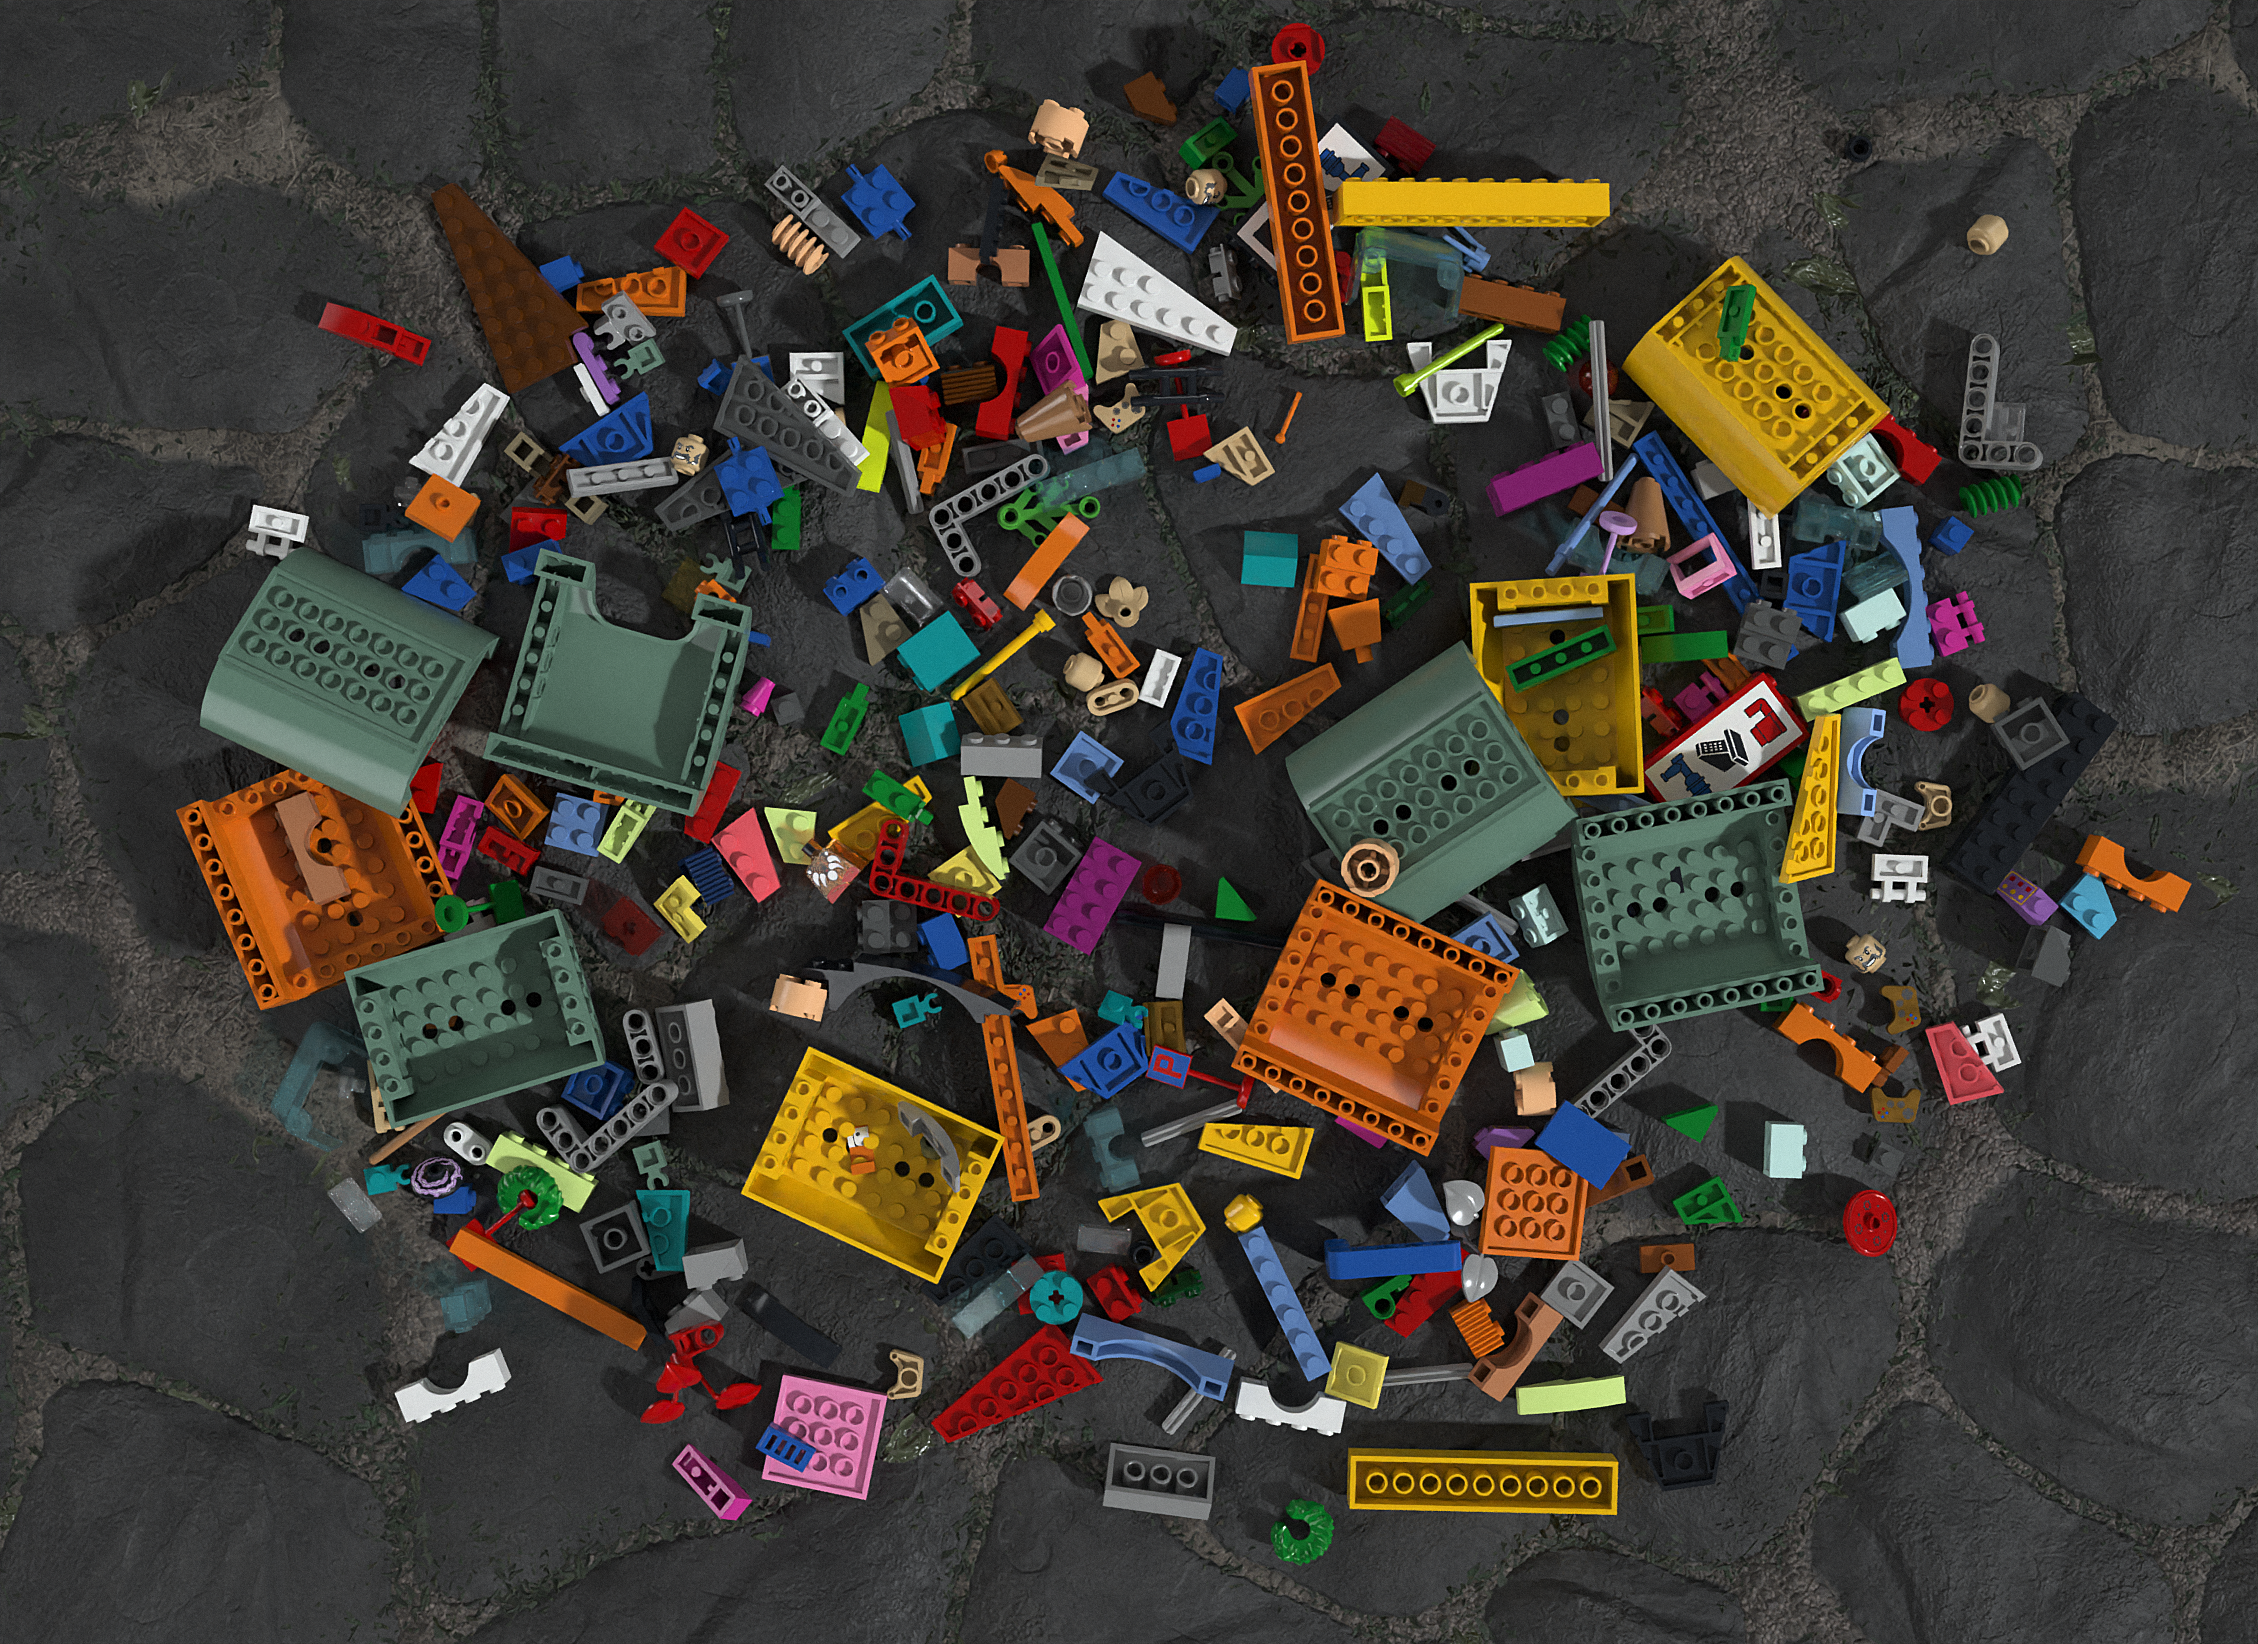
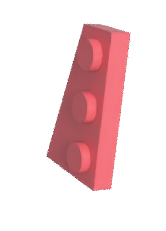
M754 807L711 839L758 903L781 887Z
M1953 1021L1925 1029L1950 1105L2004 1092L2002 1086Z

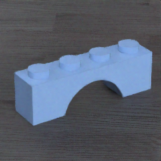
M1844 707L1840 721L1837 813L1874 817L1877 790L1865 782L1861 773V758L1865 749L1872 742L1883 738L1886 715L1884 710L1861 707Z

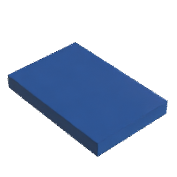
M1565 1099L1534 1142L1600 1190H1602L1632 1147Z

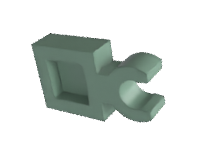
M650 338L629 349L627 352L631 358L622 357L615 361L614 366L625 364L628 371L621 378L627 379L633 375L636 368L640 375L664 363L665 359L653 338Z
M707 553V559L713 561L714 564L711 568L701 566V571L706 575L716 574L715 581L719 585L740 594L751 572V568L745 566L746 576L744 579L738 580L735 578L730 558L726 557L722 564L714 554Z
M660 1140L632 1149L640 1175L647 1172L649 1174L647 1180L648 1188L651 1191L656 1188L654 1184L655 1178H660L663 1185L667 1186L669 1178L666 1173L661 1171L662 1167L667 1166Z

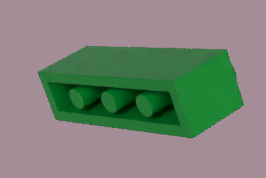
M1605 624L1510 664L1505 668L1514 690L1518 694L1618 651L1609 628Z

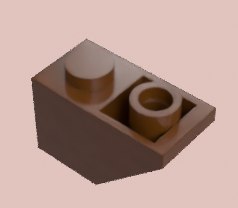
M1151 71L1123 86V94L1135 117L1170 128L1176 126V116L1179 114L1173 101L1168 102L1163 93L1166 92V89L1160 77L1155 78Z
M1009 777L998 794L995 803L1004 836L1010 840L1013 835L1015 837L1019 836L1025 823L1021 822L1026 812L1032 813L1038 800L1035 799L1037 793Z

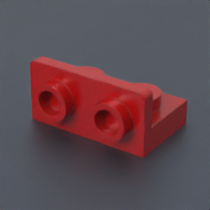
M1112 1262L1088 1277L1086 1281L1112 1322L1119 1323L1136 1312L1138 1314L1141 1312L1142 1306L1140 1303L1143 1302V1299L1136 1288L1131 1290L1126 1281L1129 1280V1277L1123 1267H1116L1115 1263Z

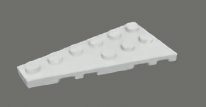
M1100 231L1077 307L1229 357L1237 328Z

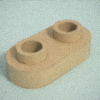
M1120 679L1092 689L1087 694L1086 703L1092 714L1103 716L1135 704L1139 697V691L1134 681ZM1123 688L1129 689L1126 693H1120ZM1097 697H1103L1102 701H1095Z
M1045 1114L1027 1123L1032 1152L1054 1141L1059 1136L1061 1124L1054 1115ZM1045 1123L1052 1124L1053 1129L1050 1132L1043 1130Z

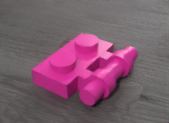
M1966 591L1956 594L1959 605L1954 607L1949 598L1925 607L1926 618L1928 617L1931 623V634L1941 657L1969 647L1965 639L1966 636L1972 635L1975 644L1985 641L1982 630H1984L1981 622H1978L1973 610L1975 605L1973 600H1969ZM1963 613L1968 627L1961 629L1957 614Z
M1707 670L1699 676L1705 684L1701 689L1694 682H1691L1672 699L1690 722L1713 705L1706 697L1707 694L1712 692L1718 700L1727 694L1720 686L1721 682L1716 676L1713 678Z

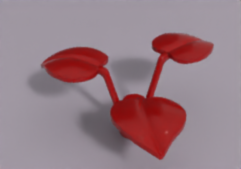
M675 1352L670 1356V1362H666L663 1373L656 1382V1388L659 1392L673 1393V1398L653 1403L644 1411L640 1420L641 1423L660 1424L677 1419L685 1411L684 1404L677 1402L678 1391L695 1385L699 1381L703 1383L713 1399L717 1400L715 1403L716 1407L723 1410L736 1409L746 1405L758 1395L762 1386L761 1384L736 1383L724 1388L718 1394L702 1375L699 1366H694L692 1357L678 1361L676 1358L678 1353Z

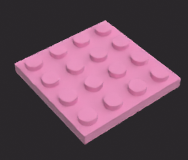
M784 1372L773 1422L815 1447L816 1451L803 1472L766 1455L762 1479L866 1500L888 1394ZM772 1435L769 1440L771 1446L776 1441L777 1436ZM782 1439L777 1449L782 1451L787 1441ZM792 1444L786 1455L791 1457L797 1446ZM801 1449L795 1460L800 1462L806 1451Z

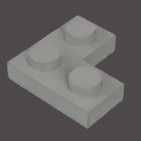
M1874 788L1877 790L1874 817L1862 816L1854 838L1877 847H1882L1891 824L1916 832L1926 807Z

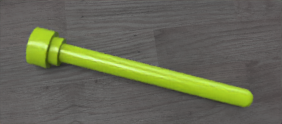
M1498 322L1413 374L1403 373L1396 377L1393 382L1397 392L1402 397L1410 395L1418 386L1417 383L1500 334L1504 330L1503 324Z

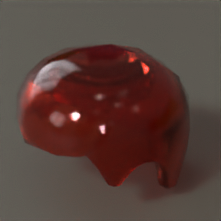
M1606 358L1609 398L1615 394L1619 386V371L1616 365ZM1590 359L1582 365L1578 379L1580 388L1593 399Z
M1158 864L1152 866L1142 878V894L1152 904L1164 905L1171 903L1181 892L1182 880L1180 873L1171 865Z

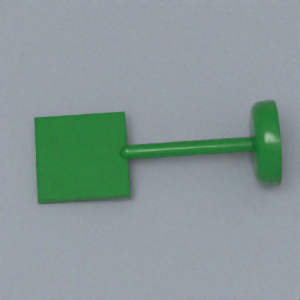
M518 880L488 885L491 902L467 907L464 900L457 895L448 894L442 896L436 902L434 910L437 924L448 933L458 932L466 926L469 913L491 908L494 911L496 924L526 918Z

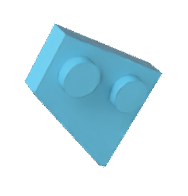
M2084 873L2057 903L2092 937L2098 940L2117 921L2100 875L2098 878Z

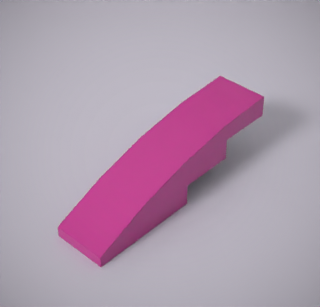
M460 795L457 796L439 842L441 847L437 855L454 895H456L484 807L483 802Z

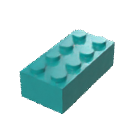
M933 274L842 331L873 382L883 377L865 345L869 341L870 335L874 332H886L893 328L892 325L897 319L912 317L930 347L964 326L962 319Z

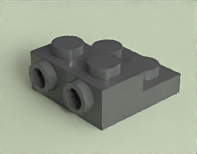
M1756 599L1755 603H1747L1731 655L1778 670H1784L1791 646L1795 644L1803 618L1797 617V611L1790 608L1782 607L1781 611L1772 609V603L1765 600Z
M2028 696L2016 704L2018 706L2017 710L2010 714L2008 710H2005L1993 717L1995 723L1990 725L2000 744L2008 750L2020 771L2025 770L2070 743L2042 697L2032 699L2031 696Z
M1044 818L1008 860L1048 895H1050L1085 853L1082 850L1084 845L1074 836L1066 837L1061 832L1063 827L1052 818L1049 821Z
M895 899L862 900V906H857L858 922H863V932H858V947L863 948L864 953L880 954L919 951L916 931H918L917 905Z

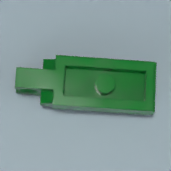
M1752 284L1729 286L1727 288L1717 338L1720 339L1719 345L1721 346L1719 357H1722L1727 362L1738 361L1741 352L1740 346H1743L1746 339L1757 289Z
M794 485L782 489L784 497L773 501L772 549L774 550L800 549L801 497L800 490H794Z
M858 682L853 694L847 691L845 697H842L820 745L842 756L846 755L868 709L869 701L865 700L870 688L868 685Z
M876 768L862 789L864 793L912 823L915 819H918L928 826L934 815L923 808L926 802L919 795L878 768Z

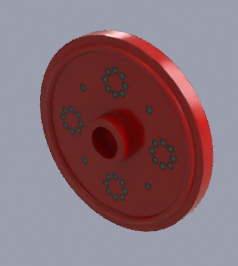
M1877 1190L1857 1192L1850 1198L1845 1207L1843 1229L1852 1249L1860 1255L1876 1257L1887 1252L1895 1240L1897 1233L1895 1209L1891 1201Z

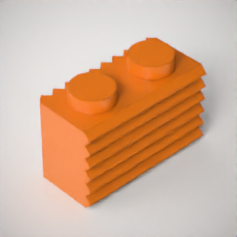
M1484 1297L1474 1302H1468L1467 1299H1464L1447 1309L1476 1359L1504 1344L1501 1336L1505 1335L1497 1320L1493 1323L1490 1320L1488 1313L1491 1312V1309Z

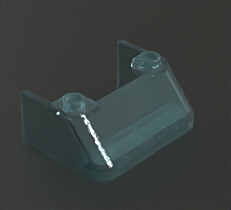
M1375 226L1364 227L1358 233L1344 305L1350 306L1357 299L1361 273H1378L1384 267L1386 259L1437 268L1438 283L1443 288L1449 290L1443 324L1448 325L1457 318L1464 281L1462 251L1446 240Z
M320 1021L313 1023L307 1029L271 1102V1112L290 1134L326 1152H330L341 1147L343 1142L312 1127L313 1119L311 1114L301 1107L324 1061L330 1064L340 1063L347 1057L350 1050L368 1059L370 1057L364 1040L328 1022Z

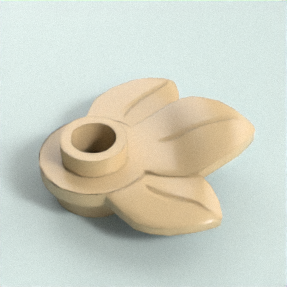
M1117 576L1110 585L1109 594L1096 595L1095 603L1103 616L1114 618L1116 624L1121 627H1131L1137 623L1139 611L1148 603V592L1145 586L1133 589L1128 580ZM1124 610L1131 612L1127 617H1123L1121 613Z

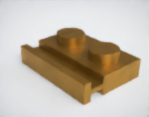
M995 677L989 679L961 699L985 735L1006 734L1024 721Z
M1182 1000L1144 1002L1143 1006L1148 1009V1016L1144 1017L1147 1056L1152 1055L1155 1043L1187 1053Z

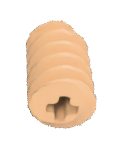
M790 214L773 230L771 234L773 236L772 242L775 245L780 244V250L788 252V258L790 260L796 259V266L803 267V272L809 275L823 264L829 253L822 254L825 247L823 244L815 248L814 244L817 238L814 236L807 240L806 237L809 230L806 229L799 232L801 223L797 222L792 225L791 221L794 216Z

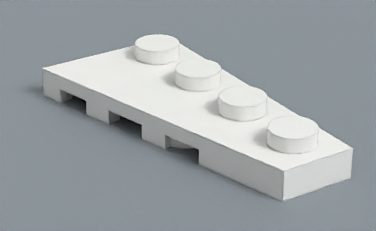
M484 383L461 407V410L444 424V428L434 438H431L424 445V449L417 456L415 455L409 463L430 475L435 473L455 486L460 487L510 397Z

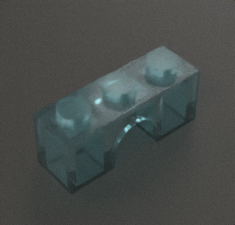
M1801 500L1799 501L1797 522L1793 525L1796 539L1823 543L1825 535L1831 534L1845 539L1850 548L1876 551L1883 530L1878 512Z
M1114 1105L1088 1113L1086 1116L1087 1121L1083 1122L1087 1137L1092 1136L1095 1146L1091 1147L1096 1163L1101 1162L1103 1172L1099 1173L1103 1188L1109 1187L1110 1193H1114L1141 1184L1133 1155L1119 1158L1114 1156L1108 1148L1109 1142L1113 1137L1125 1133L1118 1106Z
M487 1279L460 1283L454 1288V1292L447 1293L440 1298L446 1331L455 1329V1333L472 1330L471 1326H475L478 1324V1321L485 1319L484 1316L492 1310Z

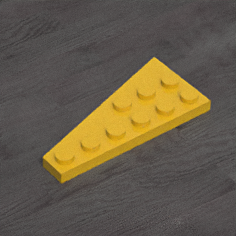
M1830 713L1819 715L1815 718L1779 877L1780 883L1789 884L1834 872L1841 714Z

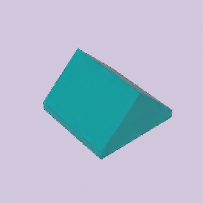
M1245 531L1241 584L1294 588L1298 560V534Z
M949 701L898 716L913 768L961 754V739Z

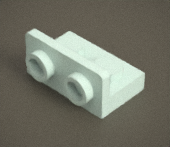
M1541 884L1527 893L1508 901L1511 912L1517 919L1523 931V936L1531 948L1545 945L1569 931L1546 884Z

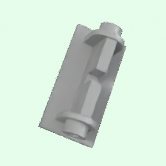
M1220 244V247L1211 248L1210 254H1208L1211 274L1221 272V277L1213 278L1215 297L1219 299V302L1229 301V297L1240 300L1242 283L1236 273L1235 265L1238 263L1236 252L1225 244Z

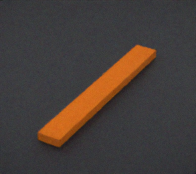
M464 1226L459 1230L449 1252L636 1351L647 1334L641 1321L634 1316Z

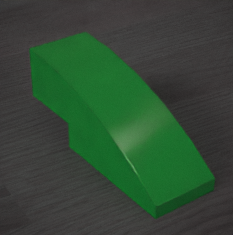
M1727 630L1640 638L1642 664L1728 657Z

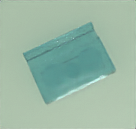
M1889 551L1841 575L1842 583L1854 596L1858 597L1861 603L1909 580L1908 571L1902 569V565Z

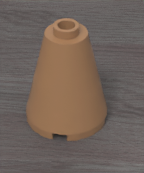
M1072 380L1063 382L1017 418L1018 424L1015 425L1019 438L1021 440L1025 439L1029 443L1092 429L1093 426L1087 424L1092 422V418L1082 394L1077 395L1073 390L1077 385Z
M1642 477L1633 484L1624 514L1637 521L1636 530L1630 535H1617L1616 546L1621 549V545L1626 546V552L1656 554L1657 548L1664 547V551L1670 548L1669 530L1660 484L1655 482L1654 478Z

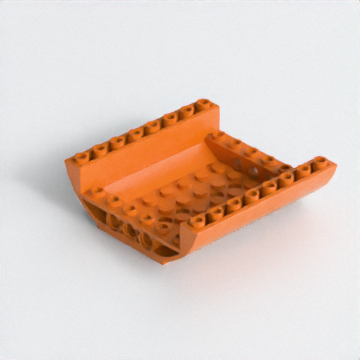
M288 769L216 801L208 802L201 799L176 810L260 1010L281 1006L331 989L346 982L344 975L346 971L420 950L450 934L442 930L437 924L434 910L439 898L448 894L454 895L412 797L398 819L293 769ZM304 792L313 795L322 820L320 826L313 829L311 833V852L322 865L342 868L349 888L352 890V898L349 901L343 902L338 898L326 904L318 905L308 899L304 889L307 886L304 876L301 877L295 867L294 862L298 861L295 852H291L285 842V837L288 836L285 827H281L276 819L275 812L278 811L276 803ZM324 838H328L332 844L330 851L327 853H321L318 849L319 842ZM355 911H359L363 916V921L359 926H352L349 921L350 915Z
M1319 878L1308 896L1265 986L1231 1067L1428 1157L1439 1135L1440 1121L1504 993H1510L1521 970ZM1324 973H1331L1335 976L1336 981L1331 985H1327L1322 982L1321 976ZM1349 984H1355L1360 988V993L1356 996H1351L1346 993L1345 987ZM1398 1006H1404L1408 1009L1409 1015L1405 1018H1399L1394 1014V1009ZM1423 1017H1427L1433 1021V1026L1429 1029H1423L1419 1026L1418 1021Z

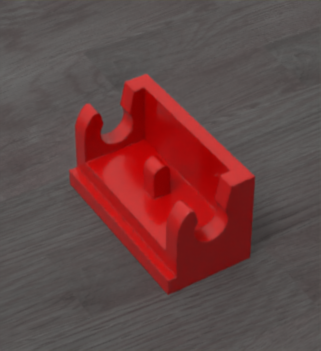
M488 826L477 848L483 854L490 856L524 877L528 876L541 851L497 826Z

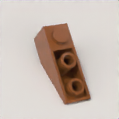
M1642 1154L1621 1162L1602 1190L1588 1182L1585 1209L1652 1184L1655 1178L1645 1155Z

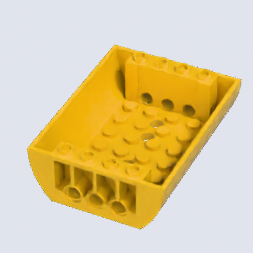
M1740 256L1728 259L1656 323L1634 347L1621 367L1769 521L1886 417L1891 410ZM1752 284L1757 289L1746 339L1743 346H1740L1741 348H1748L1752 352V358L1743 360L1739 357L1737 362H1727L1722 357H1719L1721 346L1719 345L1720 339L1717 338L1727 288L1729 286ZM1778 387L1788 388L1791 394L1790 397L1787 399L1779 398L1776 394ZM1798 406L1806 407L1810 413L1809 417L1805 419L1799 418L1795 413V408Z
M1635 573L1470 583L1473 657L1477 661L1474 666L1562 796L1566 798L1644 793ZM1599 606L1603 608L1604 619L1497 629L1494 627L1493 617L1495 615ZM1607 624L1618 652L1517 694L1505 668L1506 666L1555 646L1550 641V635L1556 630L1563 631L1565 633V641ZM1558 710H1565L1569 715V720L1564 725H1558L1554 722V713ZM1561 736L1567 737L1570 741V747L1564 752H1560L1555 748V741ZM1477 762V768H1478V772H1479L1480 766H1479V764H1478V762Z
M809 1046L741 1194L938 1284L1006 1137ZM899 1102L910 1103L926 1112L940 1124L950 1137L957 1152L960 1165L959 1192L955 1193L942 1177L941 1158L939 1160H932L922 1154L920 1146L921 1138L924 1136L922 1132L912 1137L898 1119ZM868 1124L869 1137L864 1138L863 1143L866 1148L873 1149L876 1172L852 1175L847 1137L853 1136L855 1126ZM827 1128L835 1129L838 1134L837 1140L834 1142L826 1141L823 1137L824 1130ZM857 1157L852 1164L867 1162L864 1157ZM901 1161L908 1163L910 1166V1172L904 1176L899 1175L895 1170V1165ZM927 1172L934 1177V1183L931 1186L925 1187L920 1183L919 1176L922 1173Z

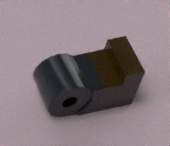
M1410 479L1404 482L1396 503L1397 507L1404 510L1410 504L1424 509L1431 517L1443 515L1450 507L1447 495Z

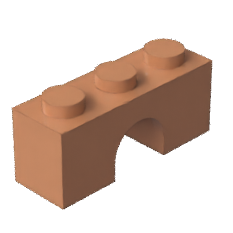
M955 244V248L949 247L948 281L950 285L976 286L977 273L980 268L986 265L980 262V248H971L970 244ZM1011 245L1009 249H999L998 257H993L992 265L1001 270L1002 285L1005 287H1029L1030 251L1025 250V247L1020 245Z

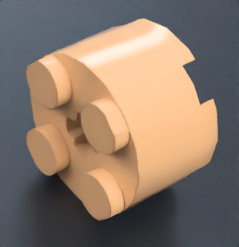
M1050 99L1044 100L1043 105L1038 109L1028 139L1033 145L1037 141L1045 146L1043 151L1046 153L1049 152L1067 159L1070 154H1073L1072 156L1077 158L1089 127L1087 121L1083 119L1085 113L1074 107H1070L1069 110L1060 107L1057 102Z
M1376 838L1358 841L1346 853L1341 866V875L1344 877L1345 883L1350 887L1351 892L1362 897H1375L1384 893L1391 887L1399 873V859L1395 848L1389 843ZM1368 863H1372L1373 867L1376 868L1373 872L1368 871V866H1366Z
M780 974L779 979H776L769 1010L821 1022L828 990H826L827 984L805 980L803 985L801 984V978Z
M1534 1062V1066L1513 1071V1079L1516 1083V1090H1518L1514 1091L1517 1114L1523 1117L1554 1115L1556 1092L1555 1082H1553L1550 1072H1553L1552 1062Z

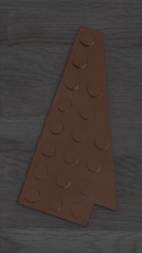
M450 183L431 193L432 200L508 393H516L577 363L578 359L569 336L589 327L582 316L458 184Z

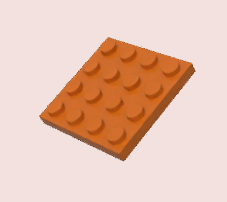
M1491 1145L1478 1250L1482 1254L1579 1261L1588 1181L1544 1150Z

